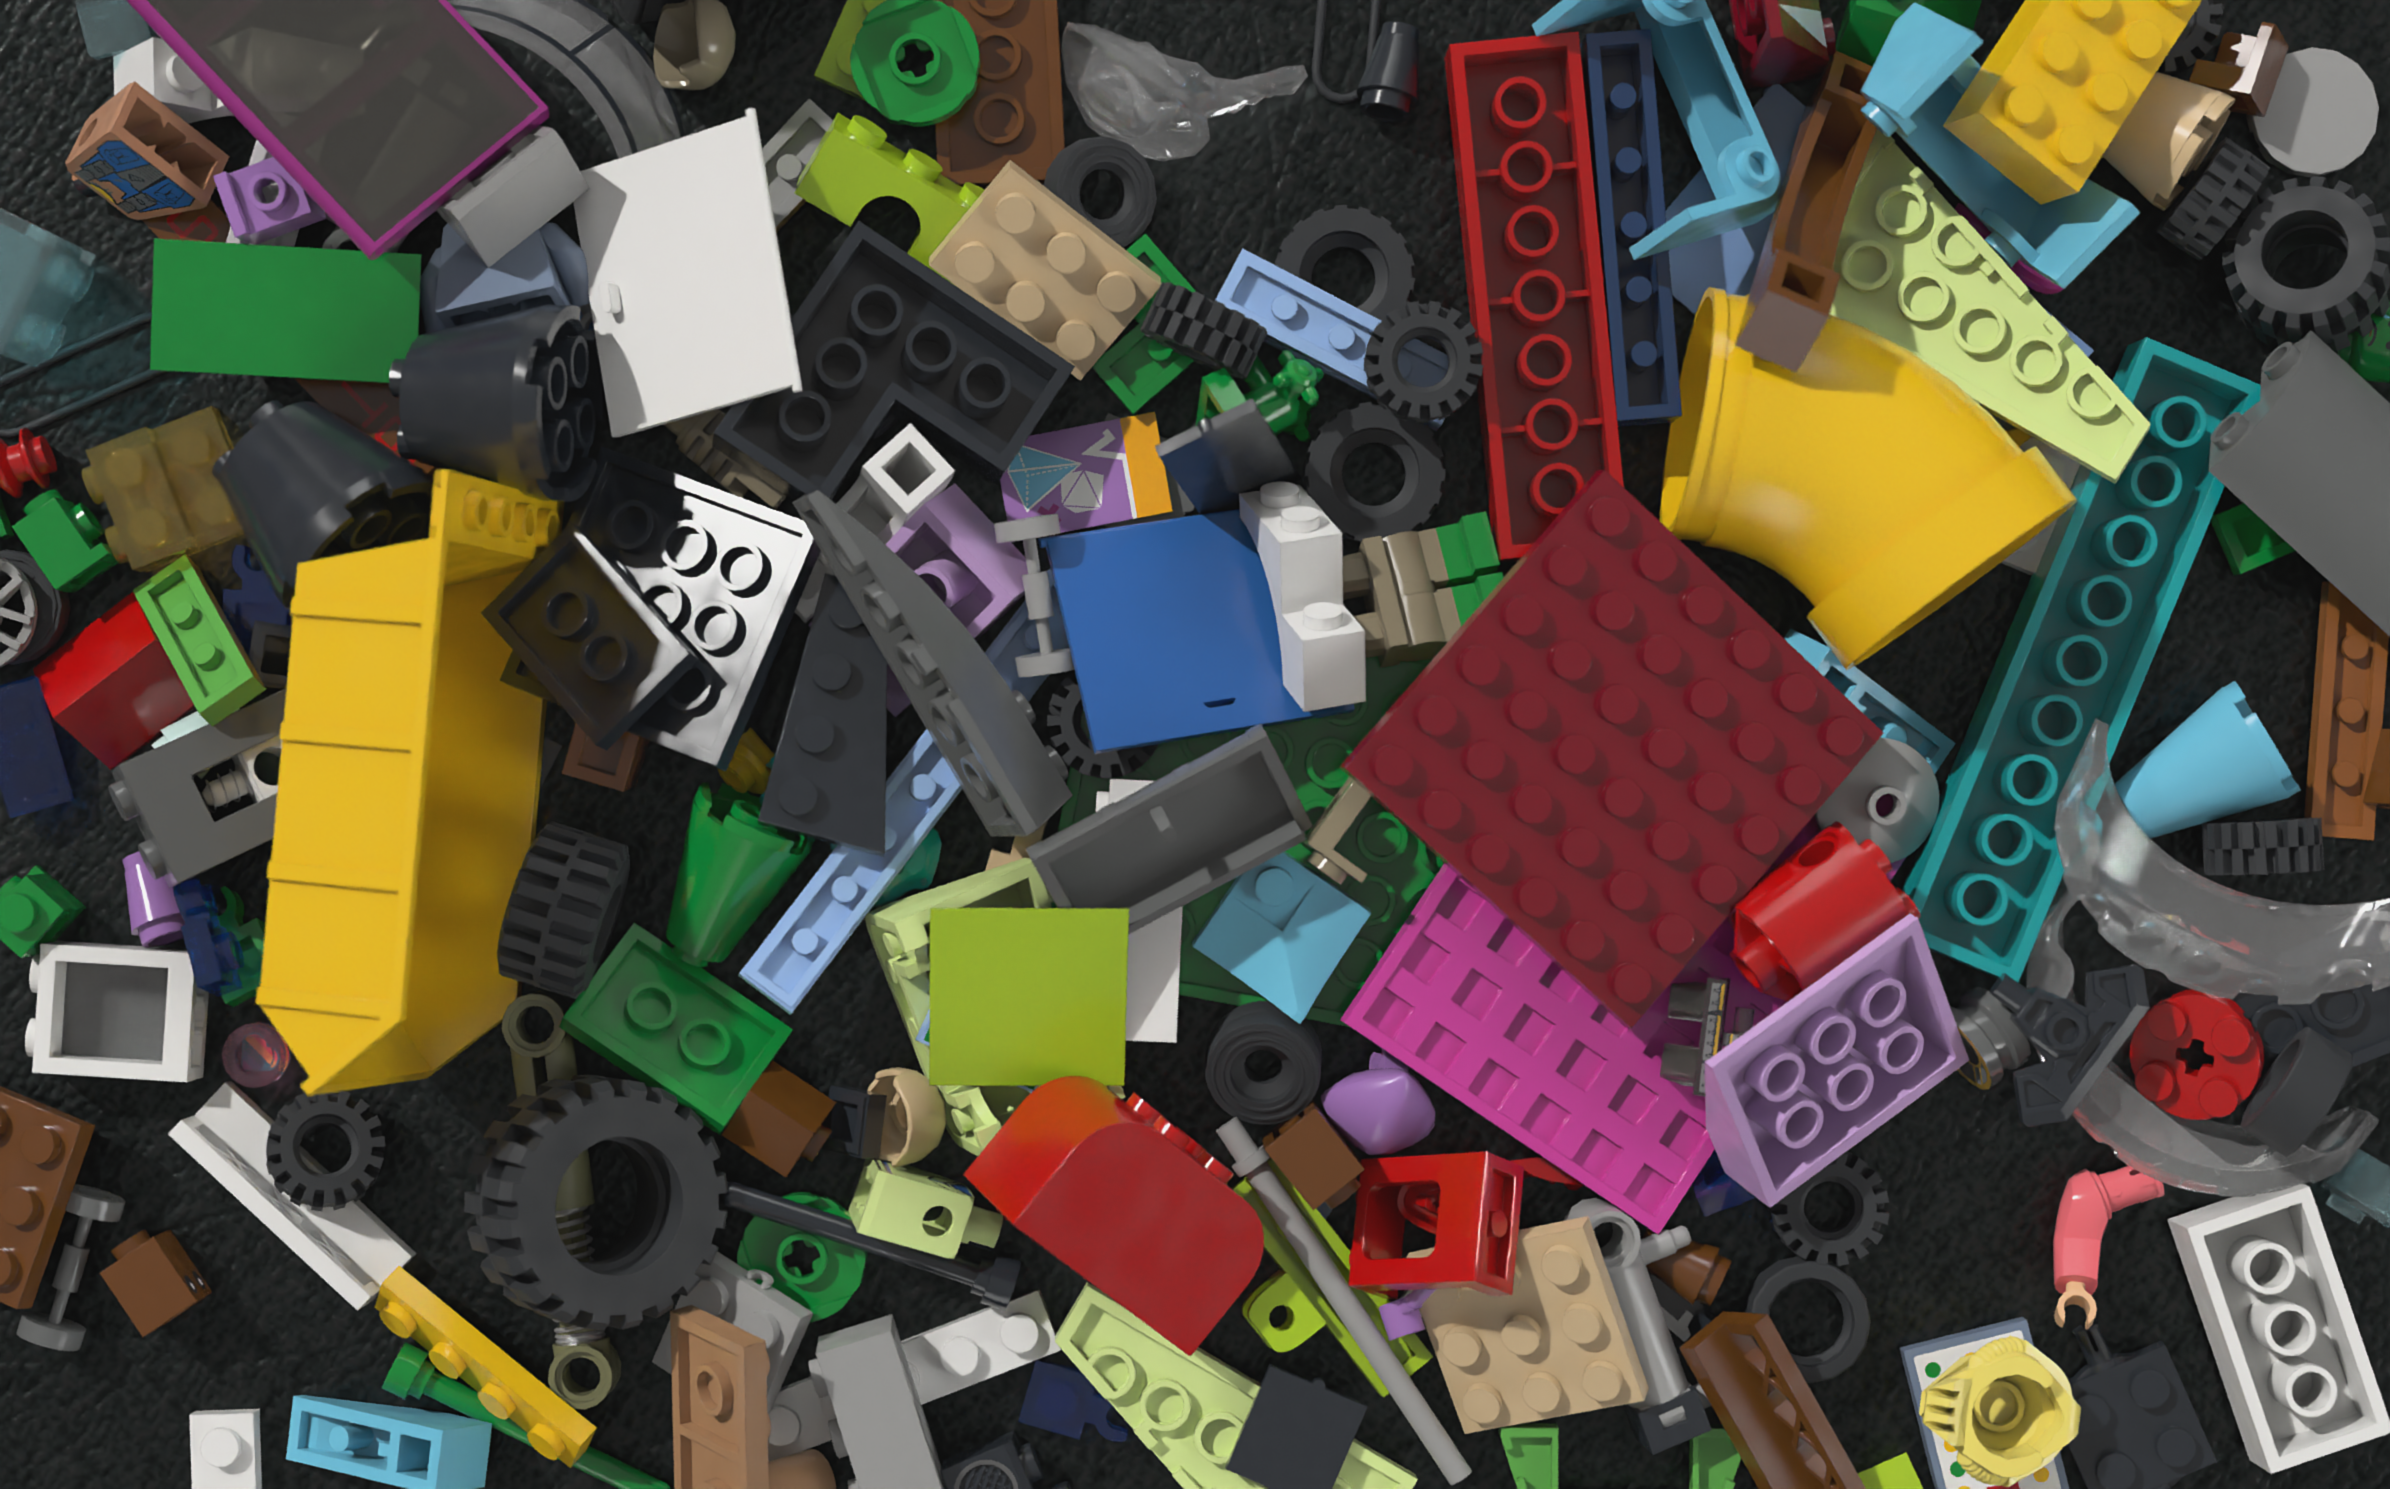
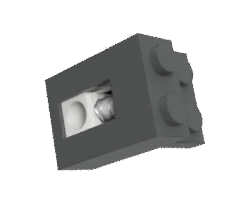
M287 688L230 714L213 727L207 724L124 762L111 771L116 783L108 786L110 795L125 821L135 818L146 840L138 844V849L146 868L155 880L164 876L169 888L274 839L278 785H267L258 779L254 772V760L259 753L263 752L275 754L281 759L282 739H280L281 722L284 723ZM232 759L235 764V771L232 772L229 769L230 773L222 777L217 774L218 779L209 783L205 780L207 785L200 795L192 777ZM243 795L252 798L253 805L217 822L213 821L209 811L216 813L217 807L220 806L227 808L228 802L232 800L239 802L240 797ZM207 805L215 806V811H212Z

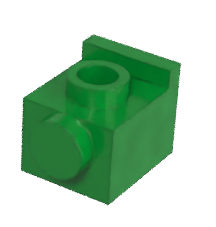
M57 489L49 490L29 502L24 508L27 516L12 526L54 589L58 591L76 593L126 558L120 547L99 541L98 538L104 534V530L94 514L83 503L75 506L73 502L64 500Z
M35 865L23 879L18 875L14 876L0 888V940L20 958L31 957L36 954L40 955V945L42 943L55 942L86 907L40 865Z

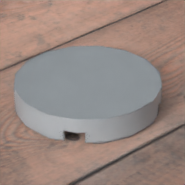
M2312 47L2288 53L2285 56L2265 117L2247 114L2246 119L2250 133L2253 132L2254 139L2260 146L2257 149L2267 162L2287 174L2317 177L2341 170L2363 154L2376 132L2379 105L2373 83L2358 63L2338 51Z

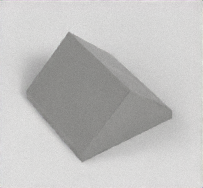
M538 126L436 211L489 268L590 188L556 131L552 128Z

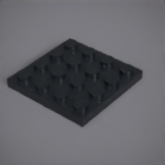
M601 446L595 460L597 469L587 491L578 499L567 526L572 522L588 534L699 659L626 732L715 768L727 771L821 550L803 520ZM512 650L500 681L561 706Z

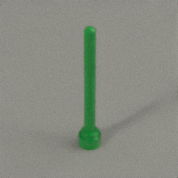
M407 1342L403 1345L384 1381L383 1390L404 1400L409 1395L420 1400L424 1394L473 1419L492 1423V1428L533 1447L527 1438L528 1433L509 1417L507 1419H500L490 1413L480 1402L476 1390L437 1372L434 1364L427 1360L429 1356L427 1352ZM588 1446L584 1454L572 1466L618 1489H671L667 1483L591 1446Z

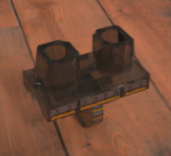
M1710 976L1707 978V982L1691 981L1671 984L1668 1018L1702 1022L1699 1047L1669 1042L1664 1043L1660 1078L1680 1085L1694 1087L1693 1095L1705 1097V1062L1720 1052L1723 1046H1728L1753 1028L1755 1009L1735 1007L1733 1031L1725 1030L1731 978Z

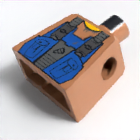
M134 81L89 116L70 152L66 166L72 174L74 186L82 195L90 198L100 195L127 217L143 220L206 207L216 187L213 176L222 173L229 156Z

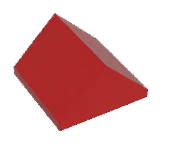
M134 592L130 593L33 668L53 719L110 770H114L118 765L122 764L161 734V729L175 723L195 707Z

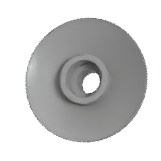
M1880 737L1815 813L1817 826L1821 832L1827 826L1838 821L1852 834L1858 845L1866 839H1870L1885 853L1890 863L1899 861L1919 848L1935 824L1939 809L1937 780L1929 763L1918 751L1900 741ZM1890 794L1893 798V807L1888 814L1879 816L1876 812V802L1882 795Z

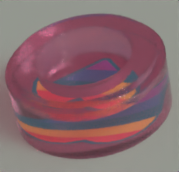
M256 1022L241 1026L229 1035L223 1047L222 1060L226 1072L235 1082L246 1087H262L277 1081L284 1075L290 1064L291 1049L275 1026Z

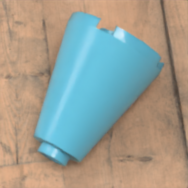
M2235 681L2218 690L2114 784L2120 796L2109 803L2128 835L2140 829L2146 840L2287 799L2300 791L2285 761L2256 713L2251 711L2244 699L2245 695Z

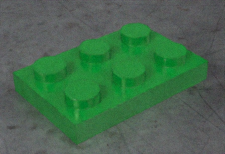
M633 923L593 976L589 987L578 996L563 1016L559 1028L639 1082H643L645 1086L661 1088L676 1096L678 1106L691 1108L701 1118L703 1125L720 1135L736 1113L749 1090L785 1044L793 1029L703 968L681 960L673 953V948L636 923Z

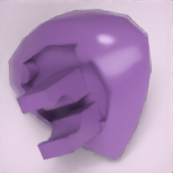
M1383 1049L1382 1054L1372 1053L1369 1059V1070L1353 1073L1321 1094V1101L1329 1122L1354 1148L1369 1155H1388L1412 1146L1429 1135L1435 1122V1109L1426 1090L1408 1072L1409 1067Z

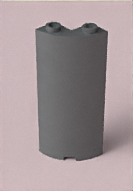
M2310 331L2295 344L2291 342L2283 343L2267 357L2262 365L2260 401L2242 415L2239 412L2232 413L2215 428L2210 438L2209 472L2390 636V403L2313 331Z

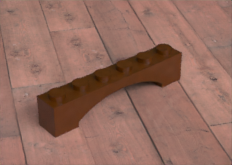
M1838 51L1833 55L1805 106L1734 345L1756 355L1762 360L1776 363L1794 372L1798 371L1830 316L1841 275L1833 271L1841 230L1858 177L1877 130L1861 112V109L1868 103L1861 94V89L1872 66Z

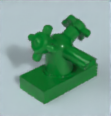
M1285 350L1278 356L1283 369L1281 373L1276 374L1272 378L1257 355L1247 378L1243 379L1250 391L1242 394L1226 368H1221L1202 377L1196 426L1203 419H1211L1253 398L1276 436L1284 432L1288 435H1296L1298 440L1303 443L1309 442L1311 434L1307 427L1311 421L1310 411L1319 402V395L1314 387L1323 378V370L1321 368H1314L1303 359H1295L1290 351Z

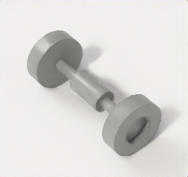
M1058 514L994 523L997 543L1023 540L1028 574L1022 575L1029 620L1035 619L1040 652L1015 658L1018 677H1033L1075 670L1070 648L1053 650L1048 617L1054 616L1048 572H1041L1036 538L1061 533Z

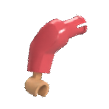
M2150 1157L2097 1175L2094 1171L2089 1172L2085 1168L2067 1181L2059 1205L2053 1238L2055 1289L2062 1294L2058 1300L2054 1317L2055 1322L2063 1328L2065 1322L2064 1308L2072 1304L2079 1305L2086 1312V1330L2093 1324L2097 1307L2091 1295L2095 1292L2098 1285L2101 1242L2108 1226V1220L2112 1218V1212L2139 1202L2142 1203L2164 1196L2162 1179Z

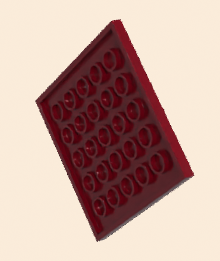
M1597 470L1347 757L1340 768L1623 1026L1632 1029L1733 911V906L1744 898L1884 732L1606 470Z

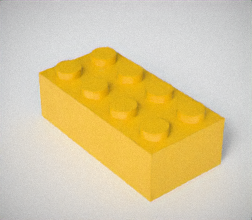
M2025 0L1943 126L2039 204L2078 193L2202 0Z

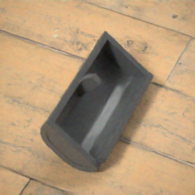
M1256 725L1224 745L1190 763L1179 766L1172 770L1173 772L1115 803L1112 802L1100 808V811L1053 836L1027 847V853L1057 907L1129 909V935L1305 841L1304 831L1313 826L1262 725Z

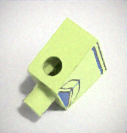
M865 1159L848 1210L857 1233L949 1259L955 1258L961 1242L992 1251L998 1240L1003 1221L1002 1214L974 1206L975 1197L967 1185L910 1165L893 1168L890 1161ZM935 1206L944 1207L942 1214L937 1219L932 1221L923 1220L925 1213L930 1208Z

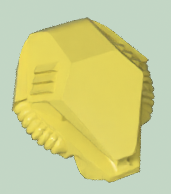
M2010 1335L2006 1338L1988 1342L1972 1355L1960 1357L1922 1391L1919 1415L1923 1417L1922 1423L1958 1450L1956 1459L1967 1474H1970L1972 1478L1981 1481L1983 1484L2010 1487L2050 1463L2061 1449L2077 1436L2081 1407L2073 1399L2070 1383L2062 1369L2028 1341Z

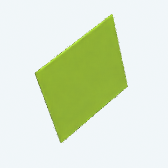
M930 908L929 1086H1041L1051 1080L1066 1076L1092 1078L1105 1086H1124L1129 909Z

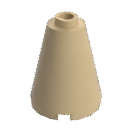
M2156 72L2102 156L2148 201L2165 211L2184 189L2183 186L2178 184L2181 176L2186 178L2192 170L2196 171L2227 121L2231 113L2228 109L2235 103V99L2224 92Z

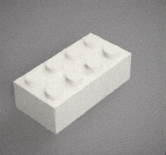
M2286 1178L2167 1219L2250 1461L2272 1474L2390 1433V1420L2310 1186Z

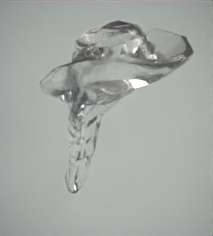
M1068 22L1063 33L1061 52L1066 84L1086 124L1102 137L1107 136L1128 143L1143 157L1162 162L1195 156L1210 141L1208 118L1220 116L1225 112L1235 114L1245 105H1255L1264 97L1294 94L1308 77L1304 65L1284 66L1269 72L1235 80L1212 77L1198 63L1170 57L1160 53L1149 42H1136L1096 25Z

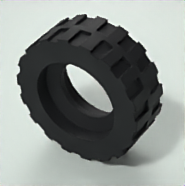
M1337 205L1334 209L1324 211L1322 208L1311 213V216L1306 220H1300L1292 228L1287 238H1284L1279 248L1275 266L1312 284L1313 268L1317 260L1324 253L1340 247L1352 248L1366 256L1375 274V285L1370 297L1356 308L1382 321L1395 308L1401 309L1407 303H1410L1415 278H1413L1414 262L1412 254L1409 255L1406 248L1407 242L1401 233L1397 234L1393 230L1390 221L1383 216L1378 218L1372 215L1369 209L1359 207L1358 210L1349 209L1347 205Z
M1372 402L1360 403L1356 407L1350 409L1347 407L1338 412L1319 429L1311 442L1303 467L1304 490L1342 532V539L1351 543H1361L1362 539L1376 536L1384 538L1400 532L1416 531L1431 516L1442 496L1441 492L1445 482L1446 470L1443 467V452L1441 446L1437 445L1433 437L1434 433L1428 425L1424 426L1422 423H1416V420L1406 418V420L1397 418L1394 412L1388 408L1384 410L1379 404H1372ZM1367 443H1380L1392 448L1400 456L1405 467V482L1401 492L1392 501L1379 506L1364 505L1353 499L1347 492L1342 479V469L1348 455L1355 448Z

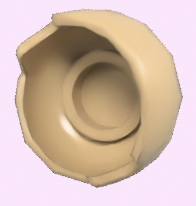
M896 1067L877 1072L874 1081L867 1090L887 1095L880 1157L877 1160L890 1161L892 1167L895 1168L924 1159L940 1144L947 1123L944 1098L937 1086H929V1078L915 1070Z

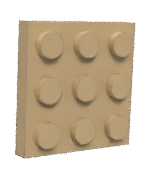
M1589 1216L1518 1230L1513 1295L1490 1296L1470 1288L1436 1289L1422 1304V1307L1419 1308L1464 1434L1641 1402L1645 1400L1649 1387ZM1434 1248L1410 1252L1406 1258L1427 1257L1433 1252Z

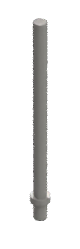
M1238 1117L1226 1122L1216 1132L1236 1161L1232 1168L1239 1178L1244 1175L1247 1177L1450 1485L1463 1480L1472 1472L1471 1468L1267 1163L1270 1156L1265 1151L1264 1146H1256Z

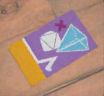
M1155 412L1029 436L1000 479L1007 521L1058 514L1060 530L1063 533L1173 512L1165 465L1155 449V446L1160 444Z

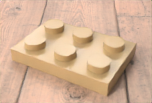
M1011 160L1008 161L929 257V266L959 289L1074 365L1075 368L1071 374L1079 380L1085 376L1161 285L1160 276Z

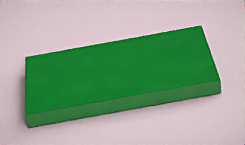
M154 238L150 370L389 383L392 362L394 359H405L411 344L419 336L422 255L385 252L377 259L371 261L362 251Z

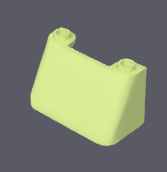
M1022 858L891 902L868 912L865 916L871 941L923 1074L927 1078H929V1046L915 1039L930 1008V908H1051V902L1054 900L1029 858ZM937 1086L945 1100L947 1119L945 1127L957 1145L976 1156L980 1155L1018 1106L1030 1094V1092L1017 1086ZM1107 1086L1119 1097L1125 1098L1122 1086Z

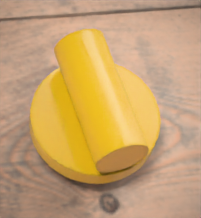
M750 728L741 736L727 771L718 769V772L726 784L730 785L735 791L740 793L749 791L754 794H762L767 789L771 770L766 764L775 754L756 732Z

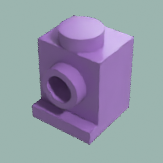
M274 157L231 173L222 172L213 176L234 237L250 244L257 245L327 219L324 210ZM277 183L279 187L278 197L272 203L267 204L262 189Z

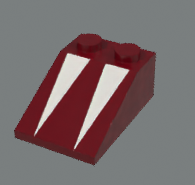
M1729 0L1745 90L1820 78L1829 62V57L1833 56L1836 52V40L1831 19L1829 17L1821 18L1818 0Z

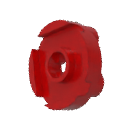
M2199 989L2184 990L2173 994L2170 998L2160 1001L2151 1008L2139 1021L2133 1033L2130 1045V1062L2135 1074L2136 1088L2145 1099L2154 1102L2162 1110L2181 1118L2208 1120L2214 1117L2227 1116L2251 1094L2261 1076L2264 1065V1046L2258 1030L2254 1031L2251 1022L2244 1016L2245 1011L2235 1001L2224 995ZM2193 1039L2201 1040L2204 1042V1052L2214 1056L2213 1065L2203 1064L2200 1070L2188 1067L2187 1060L2180 1056V1048H2189Z

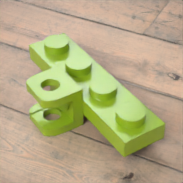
M1270 1157L1267 1163L1346 1282L1349 1283L1350 1250L1317 1208L1314 1211ZM1245 1176L1232 1189L1256 1211L1263 1228L1264 1249L1280 1269L1249 1294L1242 1305V1315L1266 1346L1276 1352H1286L1296 1348L1325 1325L1379 1395L1385 1397L1389 1394V1391ZM1350 1286L1409 1376L1433 1358L1415 1333L1389 1341L1379 1307L1390 1303V1301ZM1283 1305L1287 1312L1286 1320L1282 1325L1272 1327L1269 1321L1270 1313L1275 1307Z

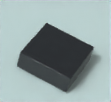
M830 1085L829 1098L835 1101L836 1104L826 1118L825 1126L831 1129L832 1133L823 1145V1149L862 1159H879L887 1095L850 1086Z

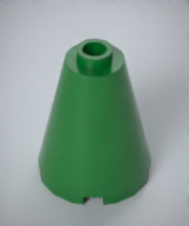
M702 782L696 795L693 797L666 930L667 939L674 945L673 953L681 960L698 967H707L709 962H723L808 856L815 841L813 838L758 825V818L762 807L759 803L761 795L749 791L740 793L725 783L721 784L716 794L710 793L709 782Z

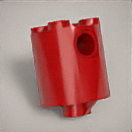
M1835 821L1757 881L1744 898L1733 905V911L1727 916V920L1735 933L1734 950L1730 952V956L1740 973L1757 991L1790 1001L1908 914H1912L1918 919L1921 915L1910 897L1901 889L1894 888L1887 878L1886 874L1892 870V865L1885 853L1870 839H1866L1858 845L1852 834L1840 822Z

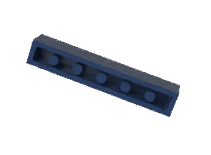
M1651 29L1586 34L1580 44L1617 424L1618 427L1672 423L1682 416L1669 250L1637 260L1633 259L1629 250L1630 247L1666 223Z

